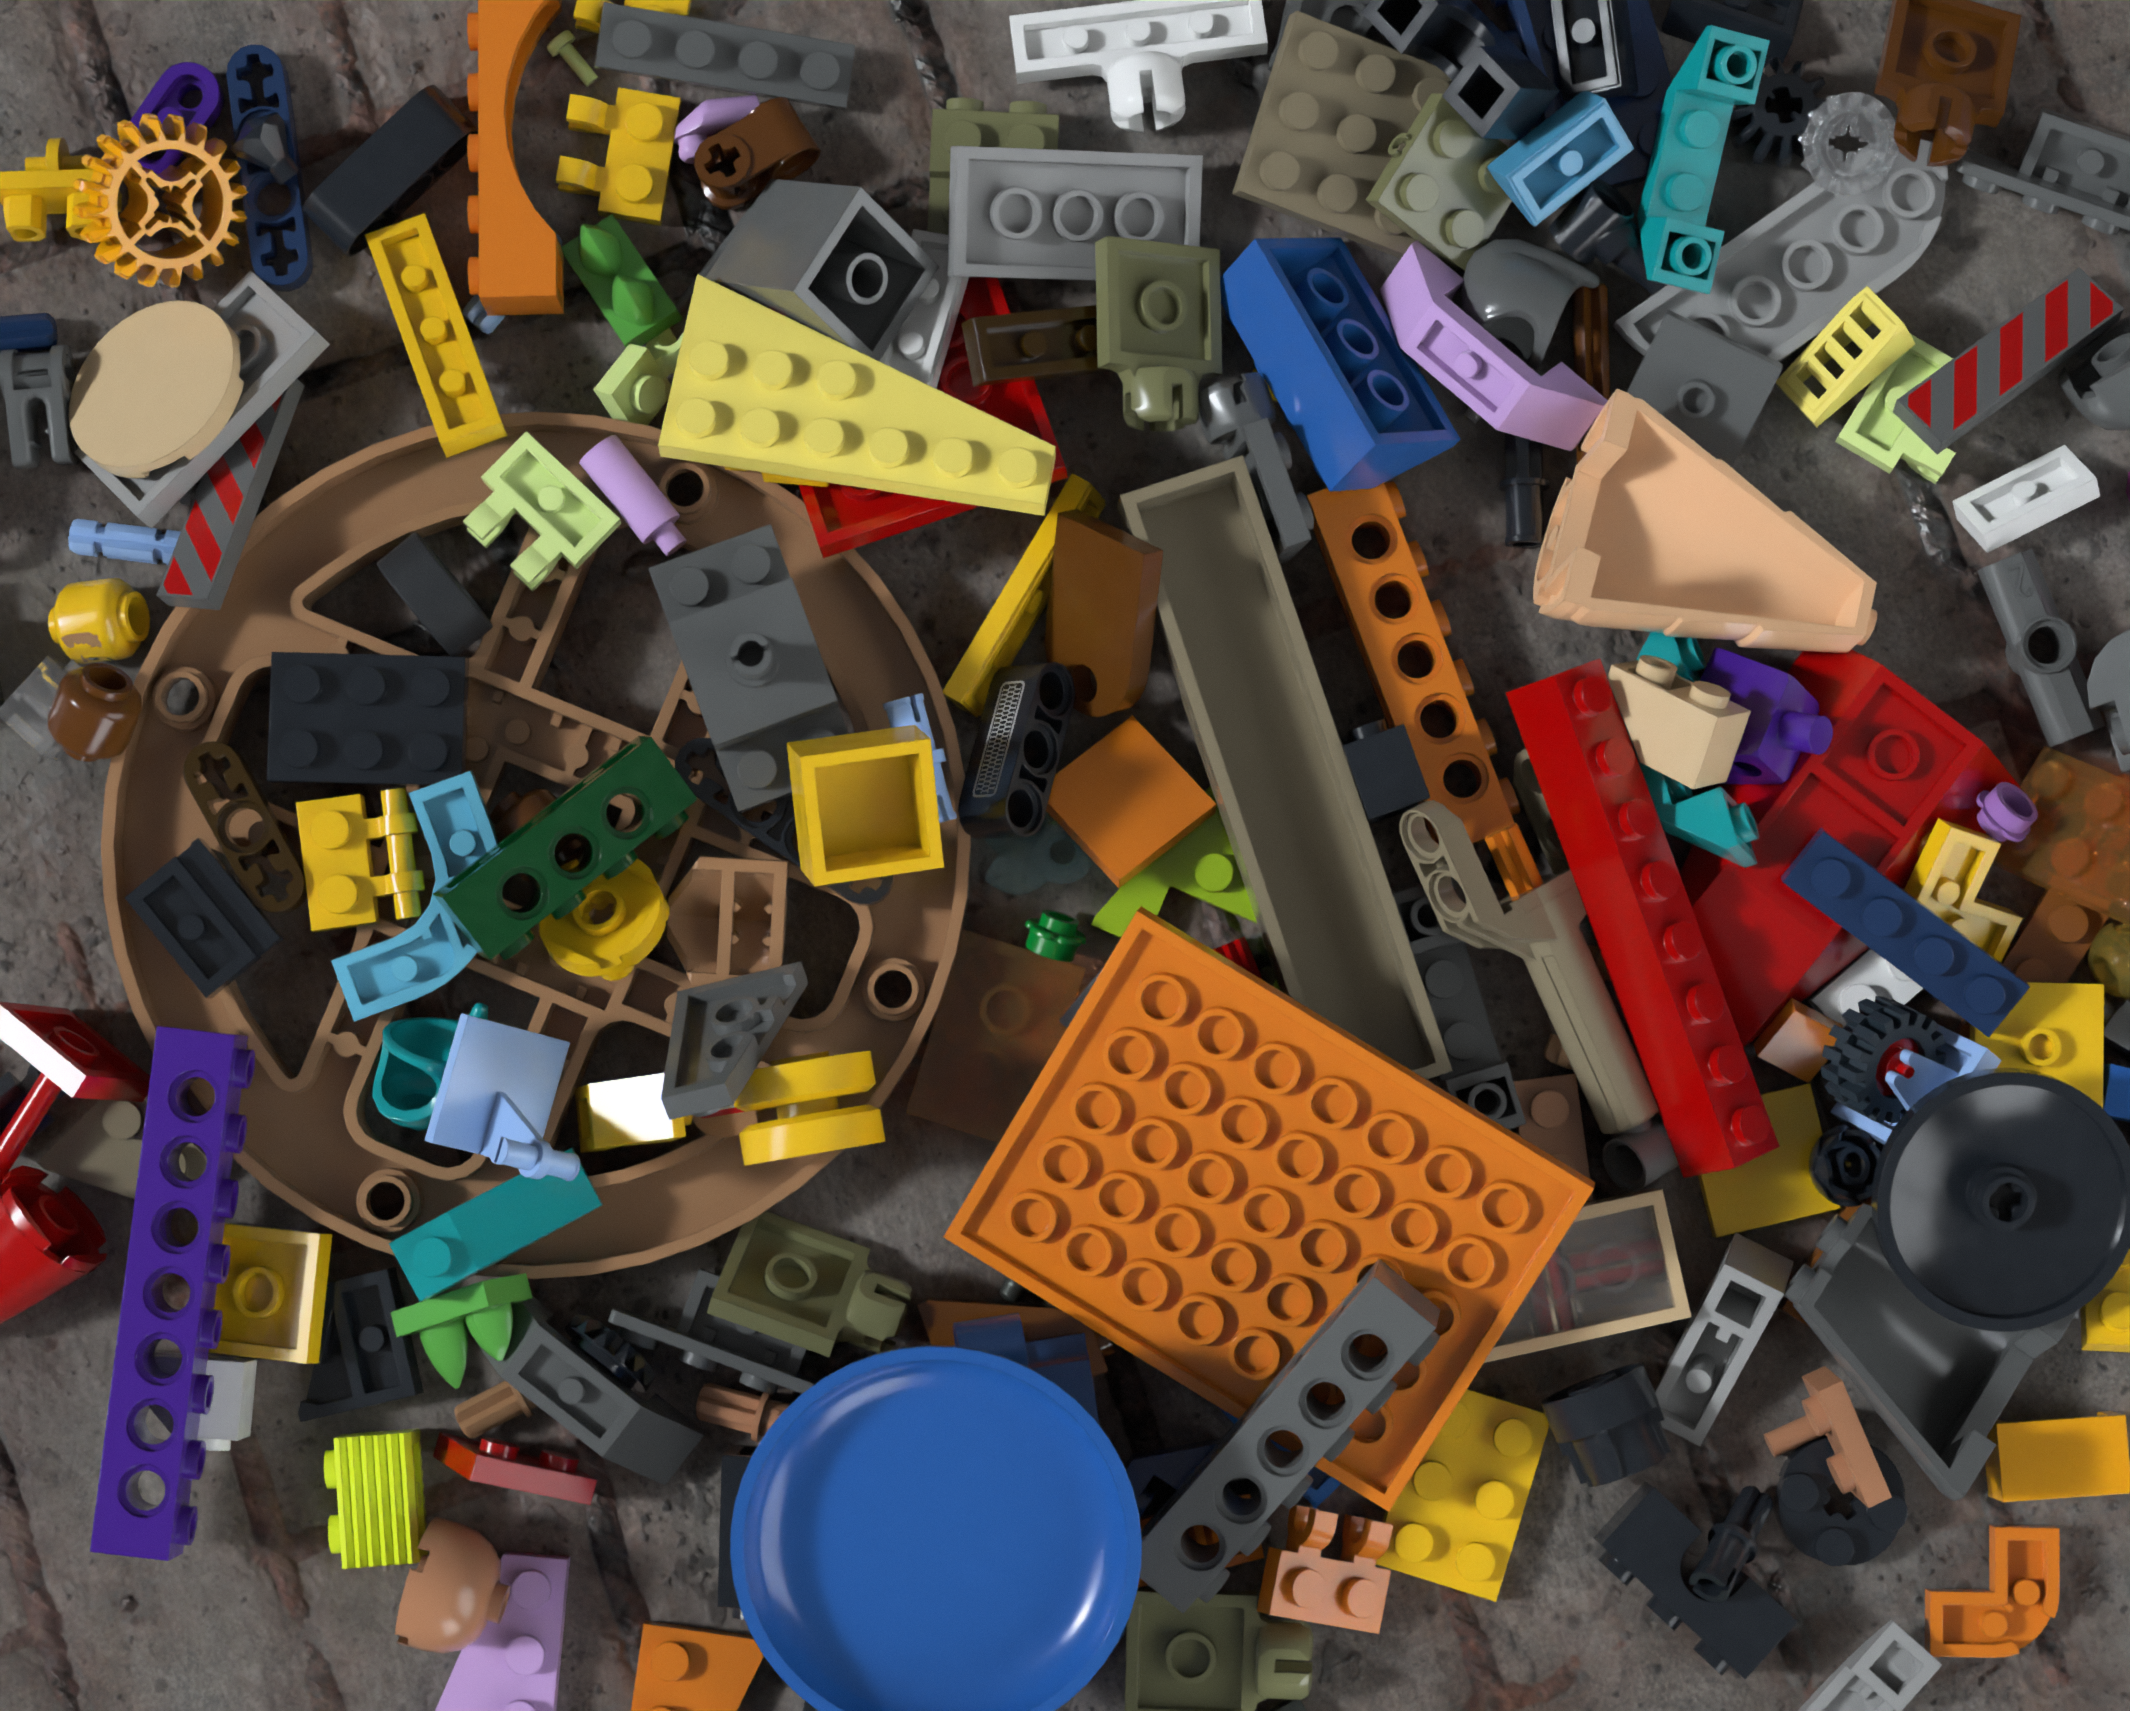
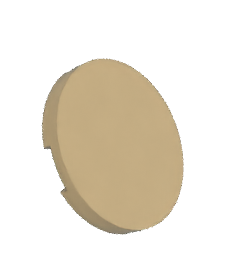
M177 300L158 303L125 318L112 328L93 348L84 361L74 382L69 403V422L77 445L101 468L111 474L125 478H147L150 471L173 463L183 456L188 460L194 458L222 431L240 399L244 381L239 378V347L241 341L238 335L213 310L191 301Z

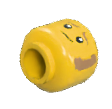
M120 578L81 581L67 584L58 594L55 606L49 612L48 628L54 642L60 644L65 654L77 663L86 664L121 660L131 657L140 647L141 641H144L148 636L150 615L144 597L139 592L134 591L130 584Z

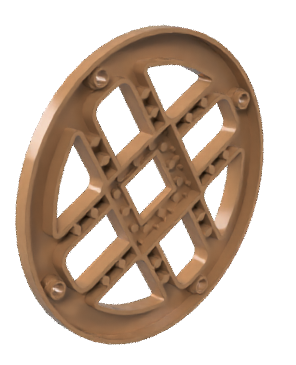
M553 412L499 414L507 433L506 437L446 458L434 425L370 445L321 469L273 501L255 517L220 610L188 607L174 608L161 627L133 684L141 695L142 711L130 743L122 754L111 758L105 785L101 834L105 910L114 957L131 1009L152 1053L154 1051L157 1026L248 1036L247 1049L254 1050L255 1068L251 1086L249 1089H241L238 1114L246 1115L247 1132L242 1152L240 1154L233 1153V1159L268 1190L314 1221L367 1247L394 1255L389 1245L390 1242L520 1175L518 1168L494 1164L489 1157L476 1153L459 1166L442 1165L384 1141L375 1135L368 1126L365 1107L381 1056L382 1032L386 1025L401 1019L408 1002L354 1022L338 980L298 1076L295 1077L252 1016L236 981H232L212 999L205 998L125 897L172 858L178 857L188 849L197 838L203 839L212 850L224 854L186 785L183 776V765L189 752L201 743L215 741L228 745L251 689L258 680L267 674H271L272 652L419 656L312 612V605L340 583L378 558L388 554L413 533L416 532L423 538L459 525H464L463 520L493 493L483 482L481 476L526 431L620 518L621 525L616 530L630 527L579 464L580 460L589 450L611 435H617L680 514L679 519L674 525L687 540L682 546L683 548L694 552L771 524L827 673L831 677L848 711L855 733L891 728L883 704L923 693L925 699L923 702L936 749L943 748L946 761L941 762V767L952 807L957 815L956 819L939 823L944 867L894 875V884L890 894L882 902L872 906H859L849 902L826 885L814 887L801 871V868L699 799L685 809L689 819L681 827L661 840H657L654 834H652L633 849L638 855L637 859L641 860L651 869L667 903L668 897L677 886L694 842L697 840L738 858L788 861L789 879L841 899L851 905L857 913L860 925L858 940L833 1000L827 1009L816 1017L798 1019L788 1016L756 1069L769 1067V1061L811 1053L829 1051V1056L871 1051L876 1084L867 1092L837 1097L839 1109L870 1104L881 1109L914 1060L939 1009L957 956L968 901L971 837L964 831L958 813L965 773L956 729L939 679L912 624L881 578L855 549L826 558L822 557L805 503L777 483L764 482L762 473L757 471L725 470L724 466L660 457L658 443L661 429L652 426L585 414ZM681 473H693L701 478L704 487L703 494L698 502L686 507L678 506L671 502L667 492L671 480ZM531 526L517 557L540 537ZM598 548L577 570L562 557L548 577L533 592L513 574L514 570L512 569L490 619L493 627L484 634L479 647L473 656L469 658L465 772L473 771L487 811L490 808L508 763L571 788L636 737L648 736L539 691ZM682 660L651 735L648 736L653 738L674 768L678 752L687 742L696 738H710ZM190 680L198 688V704L188 714L175 715L168 708L167 699L169 692L179 681ZM711 751L705 758L693 755L688 763L695 771L691 781L699 785L704 778L712 779L725 789L722 794L716 797V800L724 805L727 804L731 791L727 780L715 765L718 757L717 753ZM212 756L205 760L208 770L200 776L201 782L216 784L226 801L214 803L217 813L229 801L248 797L249 794L242 791L238 794L231 792L224 779L223 762L214 759ZM406 786L409 813H416L409 793L424 787ZM624 793L619 794L609 802V805L622 810L615 830H622L629 826L635 816V806L631 798ZM773 801L743 812L742 815L752 822H763L774 814L777 802ZM269 803L303 865L297 814ZM251 809L242 810L235 814L229 825V833L232 840L242 847L251 846L258 842L264 831V823L261 816ZM416 814L418 833L412 834L416 871H423L425 891L419 892L421 913L423 914L430 904L436 879L432 854ZM795 831L793 846L799 854L797 832ZM385 838L380 848L370 844L374 877L390 874ZM276 843L265 854L244 860L245 863L253 865L255 862L260 863L265 871L293 881L291 873H278L267 857L268 855L280 852ZM878 877L856 880L851 889L859 894L866 886L876 891L881 886L882 881ZM393 896L377 898L380 923L357 926L355 941L350 953L399 935L415 925L419 918L396 920ZM503 899L506 906L511 910L522 908L520 905ZM609 903L603 910L593 908L588 913L593 924H601L609 920L614 914L612 911L614 904ZM538 923L530 929L535 938L514 956L503 960L498 954L489 960L477 953L465 967L539 997L540 1000L527 1031L570 1042L543 1139L550 1143L553 1149L575 1098L576 1089L581 1084L596 1045L603 1033L615 1024L632 1022L670 1037L677 991L697 986L692 985L687 974L651 960L647 956L634 965L632 972L628 976L620 980L609 981L601 976L588 977L574 974L562 968L552 959L539 935ZM889 971L902 972L909 978L912 985L911 997L907 1003L898 1008L883 1006L875 995L877 980L881 975ZM203 1078L194 1081L188 1090L187 1100L191 1109L197 1114L203 1115L214 1104V1089ZM776 1108L757 1111L759 1123L778 1120ZM705 1134L661 1157L623 1170L588 1176L603 1203L601 1207L477 1273L476 1276L507 1277L524 1273L527 1274L528 1279L586 1276L657 1261L703 1245L756 1219L802 1188L845 1149L744 1166L739 1135L717 1138ZM383 1182L395 1184L404 1195L403 1210L397 1217L391 1220L381 1219L375 1215L370 1205L372 1191Z

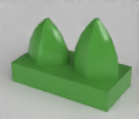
M613 214L596 225L582 224L579 235L561 247L564 257L625 347L629 343L643 346L682 320L677 308Z
M524 1273L480 1281L393 1311L391 1316L396 1336L402 1337L419 1333L424 1350L437 1372L452 1387L458 1389L461 1386L467 1364V1327L478 1345L488 1355L497 1361H502L512 1336L513 1309L511 1305L532 1299L527 1274Z

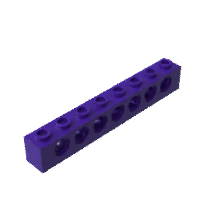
M157 1026L90 1552L169 1561L183 1554L184 1545L191 1546L195 1537L198 1510L196 1506L189 1505L192 1479L199 1480L201 1478L206 1457L205 1441L197 1440L200 1414L207 1415L209 1413L214 1394L213 1375H206L209 1349L217 1348L222 1330V1311L214 1309L217 1283H225L231 1257L230 1246L222 1244L225 1218L232 1219L234 1217L239 1194L238 1180L230 1179L233 1153L240 1154L242 1152L247 1132L246 1115L238 1114L241 1089H249L255 1068L254 1050L247 1049L248 1036L165 1026ZM199 1078L207 1080L215 1092V1101L212 1108L203 1115L194 1112L187 1100L190 1086ZM190 1143L200 1146L207 1158L206 1169L196 1180L185 1176L179 1165L180 1154ZM181 1208L191 1211L198 1221L197 1236L188 1245L180 1243L171 1231L172 1218ZM172 1273L182 1276L190 1287L189 1301L181 1310L171 1307L163 1296L164 1282ZM163 1339L174 1342L181 1351V1366L174 1375L160 1370L155 1362V1349ZM153 1405H160L166 1408L172 1415L173 1431L167 1440L156 1438L148 1430L146 1417ZM145 1470L158 1474L164 1482L165 1495L159 1505L146 1502L139 1493L138 1481Z

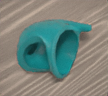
M477 1002L469 1015L488 1020V1005ZM437 1017L404 1018L391 1022L384 1027L382 1032V1051L373 1083L372 1095L379 1112L384 1117L399 1126L419 1131L428 1130L459 1020Z

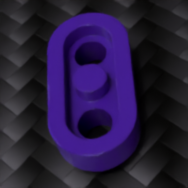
M193 62L175 64L161 75L130 121L139 129L140 119L144 113L157 115L161 124L168 114H174L183 117L185 128L196 122L206 126L208 133L223 109V89L214 75L204 66ZM193 90L202 92V101L197 107L192 109L183 107V98L188 92ZM167 149L165 155L159 160H149L146 155L139 159L138 162L144 168L159 174L169 165L177 167L187 157L178 150Z

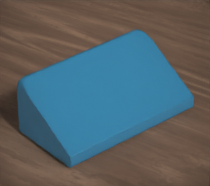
M1583 91L1501 154L1487 167L1495 181L1529 223L1537 226L1630 153L1634 147L1606 99L1589 91Z

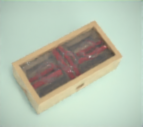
M1649 1188L1586 1202L1484 1363L1690 1318L1691 1312L1663 1189Z

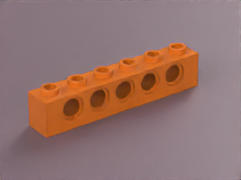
M1395 482L1382 483L1371 489L1330 492L1328 488L1307 495L1306 498L1314 518V528L1312 530L1388 728L1391 729L1403 724L1405 725L1431 797L1427 801L1435 800L1459 817L1473 845L1485 841V836L1514 824L1512 816L1520 813L1519 803L1509 779L1505 777L1498 780L1489 758V756L1497 754L1493 734L1486 719L1481 718L1475 721L1466 697L1475 693L1473 683L1464 661L1461 658L1452 661L1444 637L1452 635L1450 623L1441 601L1437 599L1430 602L1421 578L1429 576L1428 566L1417 540L1407 543L1398 519L1406 517V510ZM1365 528L1378 531L1386 542L1385 554L1376 559L1361 557L1353 548L1352 535L1358 530ZM1386 587H1393L1402 591L1407 597L1409 604L1407 614L1396 619L1383 616L1375 605L1376 592ZM1408 646L1422 648L1431 660L1430 673L1422 678H1411L1405 675L1398 665L1399 651ZM1430 705H1439L1446 708L1451 713L1454 721L1451 735L1445 738H1435L1428 735L1422 728L1420 721L1422 710ZM1461 764L1472 770L1476 777V789L1472 796L1458 798L1447 791L1444 786L1443 776L1448 766ZM1425 818V825L1431 839L1439 844L1435 828Z

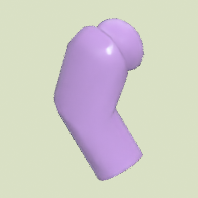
M738 96L703 101L675 128L674 144L679 145V158L685 163L694 164L695 153L699 145L708 137L746 117L753 109L758 107L760 104L757 96Z

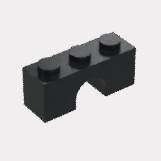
M1371 0L1362 12L1401 54L1415 55L1431 62L1453 81L1442 97L1482 138L1521 140L1560 91L1471 0Z
M1644 1482L1593 1537L1606 1550L1598 1560L1625 1586H1628L1634 1578L1641 1582L1653 1594L1646 1605L1673 1631L1682 1622L1701 1639L1693 1649L1721 1676L1731 1667L1746 1679L1798 1621L1751 1577L1740 1571L1728 1599L1724 1602H1710L1689 1591L1681 1577V1560L1687 1548L1702 1531L1655 1487Z

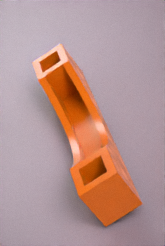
M478 0V12H469L467 16L470 51H478V73H468L467 78L470 112H478V134H469L467 141L469 170L471 173L478 172V195L468 196L467 211L470 233L479 234V257H469L468 285L470 295H479V299L488 316L564 314L563 250L556 233L535 210L522 187L516 168L512 134L515 100L525 66L543 33L561 13L562 0Z

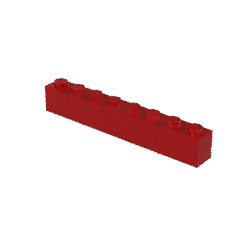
M1601 659L1593 660L1506 692L1683 1177L1687 1178L1733 1169L1780 1147Z

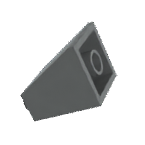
M770 179L705 278L880 361L940 266L861 187Z

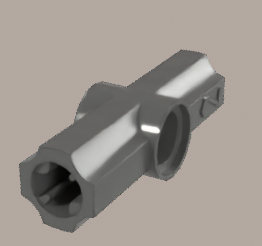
M2033 549L2012 555L1978 570V575L2006 640L2005 654L2007 663L2013 672L2021 677L2049 747L2105 726L2100 712L2089 709L2087 680L2076 656V635L2070 625L2061 619ZM2033 632L2041 633L2051 641L2054 653L2049 664L2039 663L2029 653L2028 641Z

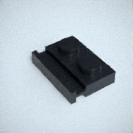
M200 838L193 841L188 849L178 857L172 858L125 897L205 998L212 999L261 959L264 953L284 940L265 914L251 902L243 887L208 844Z

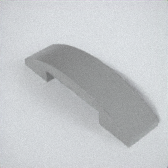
M1891 1619L1850 1655L1798 1711H1893L1894 1709L1902 1711L1939 1670L1942 1664Z

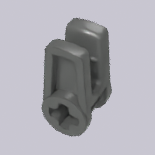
M67 344L54 345L51 347L50 352L20 355L17 349L2 350L0 352V386L6 404L12 464L18 470L32 469L39 466V448H42L43 444L38 441L36 411L38 405L43 402L46 405L48 428L45 430V433L49 435L53 461L62 466L79 464V457L74 453L78 449V445L72 435L69 422V403L76 380V371L73 356Z

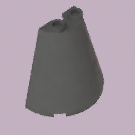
M1867 1204L1861 1205L1848 1221L1836 1214L1815 1243V1246L1823 1251L1822 1255L1813 1268L1804 1264L1787 1285L1783 1296L1793 1302L1794 1308L1939 1492L1952 1501L1959 1500L1965 1497L1995 1448L1996 1444L1986 1437L2036 1357L2060 1341L2077 1311L2045 1326L2013 1332L1980 1330L1958 1324L1927 1307L1895 1275L1884 1257L1876 1237L1872 1206Z

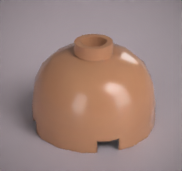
M435 1517L429 1523L418 1546L419 1549L429 1551V1556L423 1555L417 1569L410 1568L399 1605L395 1635L400 1636L397 1640V1643L421 1651L448 1653L462 1650L475 1642L480 1637L488 1621L497 1624L501 1622L507 1607L511 1587L500 1583L501 1561L494 1546L480 1532L463 1524Z

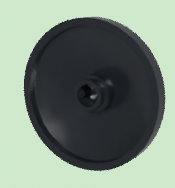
M1994 1068L1967 1073L1951 1079L1920 1098L1903 1115L1890 1133L1880 1153L1872 1184L1871 1205L1876 1237L1882 1253L1898 1279L1917 1299L1931 1310L1958 1324L1980 1330L2013 1332L2029 1330L2058 1321L2080 1309L2103 1290L2123 1263L2130 1248V1148L2120 1129L2101 1106L2086 1094L2053 1076L2020 1068Z

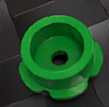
M1043 910L1040 919L1030 918L1025 923V926L1030 928L1025 944L1026 948L1052 960L1062 962L1074 961L1077 949L1081 944L1086 943V937L1077 930L1079 921L1076 918L1054 910Z

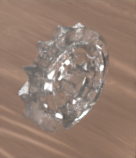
M1848 92L1827 96V101L1818 109L1807 113L1810 120L1805 133L1798 140L1803 145L1804 161L1801 166L1810 172L1816 181L1815 186L1838 195L1852 196L1873 189L1885 179L1895 162L1898 147L1893 137L1896 123L1892 114L1882 102L1864 93ZM1848 125H1850V136L1859 138L1860 142H1868V149L1858 148V151H1849L1846 155V161L1843 162V151L1834 149L1833 145L1828 144L1829 139H1835V136H1844Z

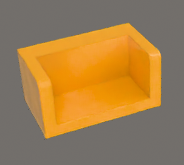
M2099 1411L2097 1416L2016 1422H2004L1997 1419L1986 1437L1996 1444L1985 1462L1988 1496L1998 1501L2015 1502L2130 1493V1460L2126 1415L2113 1411Z

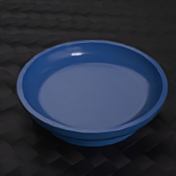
M922 1345L889 1350L852 1362L820 1380L802 1393L782 1412L765 1433L742 1477L734 1504L731 1523L730 1559L733 1583L739 1606L748 1629L760 1651L785 1683L818 1711H1055L1088 1684L1106 1662L1121 1637L1137 1594L1141 1571L1142 1535L1133 1487L1124 1464L1113 1444L1095 1419L1070 1394L1032 1368L1001 1355L960 1346Z

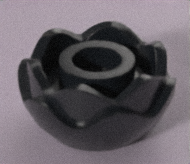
M1848 1125L1837 1126L1823 1133L1812 1147L1809 1156V1173L1817 1191L1828 1201L1840 1206L1855 1207L1862 1205L1864 1199L1872 1196L1874 1173L1881 1153L1875 1141L1866 1132L1853 1130Z

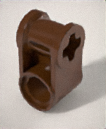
M777 97L760 104L746 117L705 139L695 153L694 166L701 180V187L706 199L713 206L720 209L735 210L757 198L770 179L792 180L800 176L816 163L820 157L821 150L786 97ZM717 151L718 156L713 157V152ZM727 166L728 170L734 174L726 178L721 171H718L720 168ZM739 186V192L735 193L734 188Z

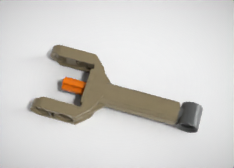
M1525 748L1517 754L1514 761L1513 785L1553 873L1541 877L1517 823L1485 836L1487 846L1509 892V895L1498 901L1462 820L1450 812L1443 804L1435 800L1425 801L1405 812L1400 820V835L1443 932L1478 949H1504L1523 958L1601 1133L1617 1135L1608 1141L1603 1148L1602 1159L1605 1169L1610 1178L1619 1187L1627 1191L1637 1192L1679 1166L1661 1115L1656 1113L1659 1109L1644 1069L1580 929V923L1586 915V911ZM1425 818L1435 828L1439 844L1431 839L1426 830ZM1451 877L1459 883L1464 891L1466 903L1455 892L1451 884Z

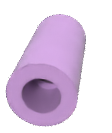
M611 435L602 440L583 456L579 464L643 544L654 540L663 553L669 556L686 543L687 540L674 525L679 519L680 514L617 435Z

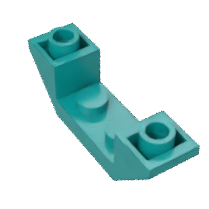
M1713 25L1706 26L1668 87L1637 214L1647 280L1703 294H1710L1725 231L1705 226L1733 106L1755 104L1770 40Z
M1650 632L1636 659L1639 660L1642 655H1651L1665 659L1676 665L1677 675L1691 682L1700 681L1698 671L1706 668L1705 658L1697 638L1666 637L1664 633ZM1632 743L1661 825L1667 833L1746 868L1757 864L1751 841L1758 839L1759 833L1752 812L1745 802L1737 804L1721 786L1693 797L1692 789L1640 763Z

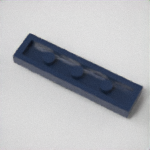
M1822 827L1780 877L1784 884L1987 1037H1990L2030 988L2021 977Z

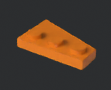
M646 1620L643 1623L631 1711H737L764 1656L752 1635Z

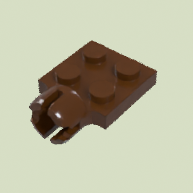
M1892 0L1874 94L1885 96L1895 102L1898 113L1893 137L1899 152L1912 162L1917 160L1922 139L1930 142L1927 166L1936 167L1952 164L1960 160L1966 153L1968 144L1972 141L1974 124L1997 127L2005 112L2022 15L1969 0Z

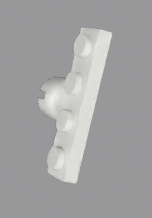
M1135 0L1009 16L1017 84L1089 75L1103 77L1107 82L1113 122L1121 129L1135 133H1144L1141 114L1144 112L1143 103L1152 102L1156 131L1171 127L1181 120L1186 109L1182 79L1183 67L1191 63L1267 54L1268 50L1262 0Z

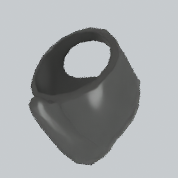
M1494 239L1476 250L1467 262L1462 283V310L1496 339H1501L1514 345L1521 353L1525 363L1535 371L1544 359L1558 321L1571 295L1581 286L1597 288L1600 278L1580 264L1544 247L1519 239Z

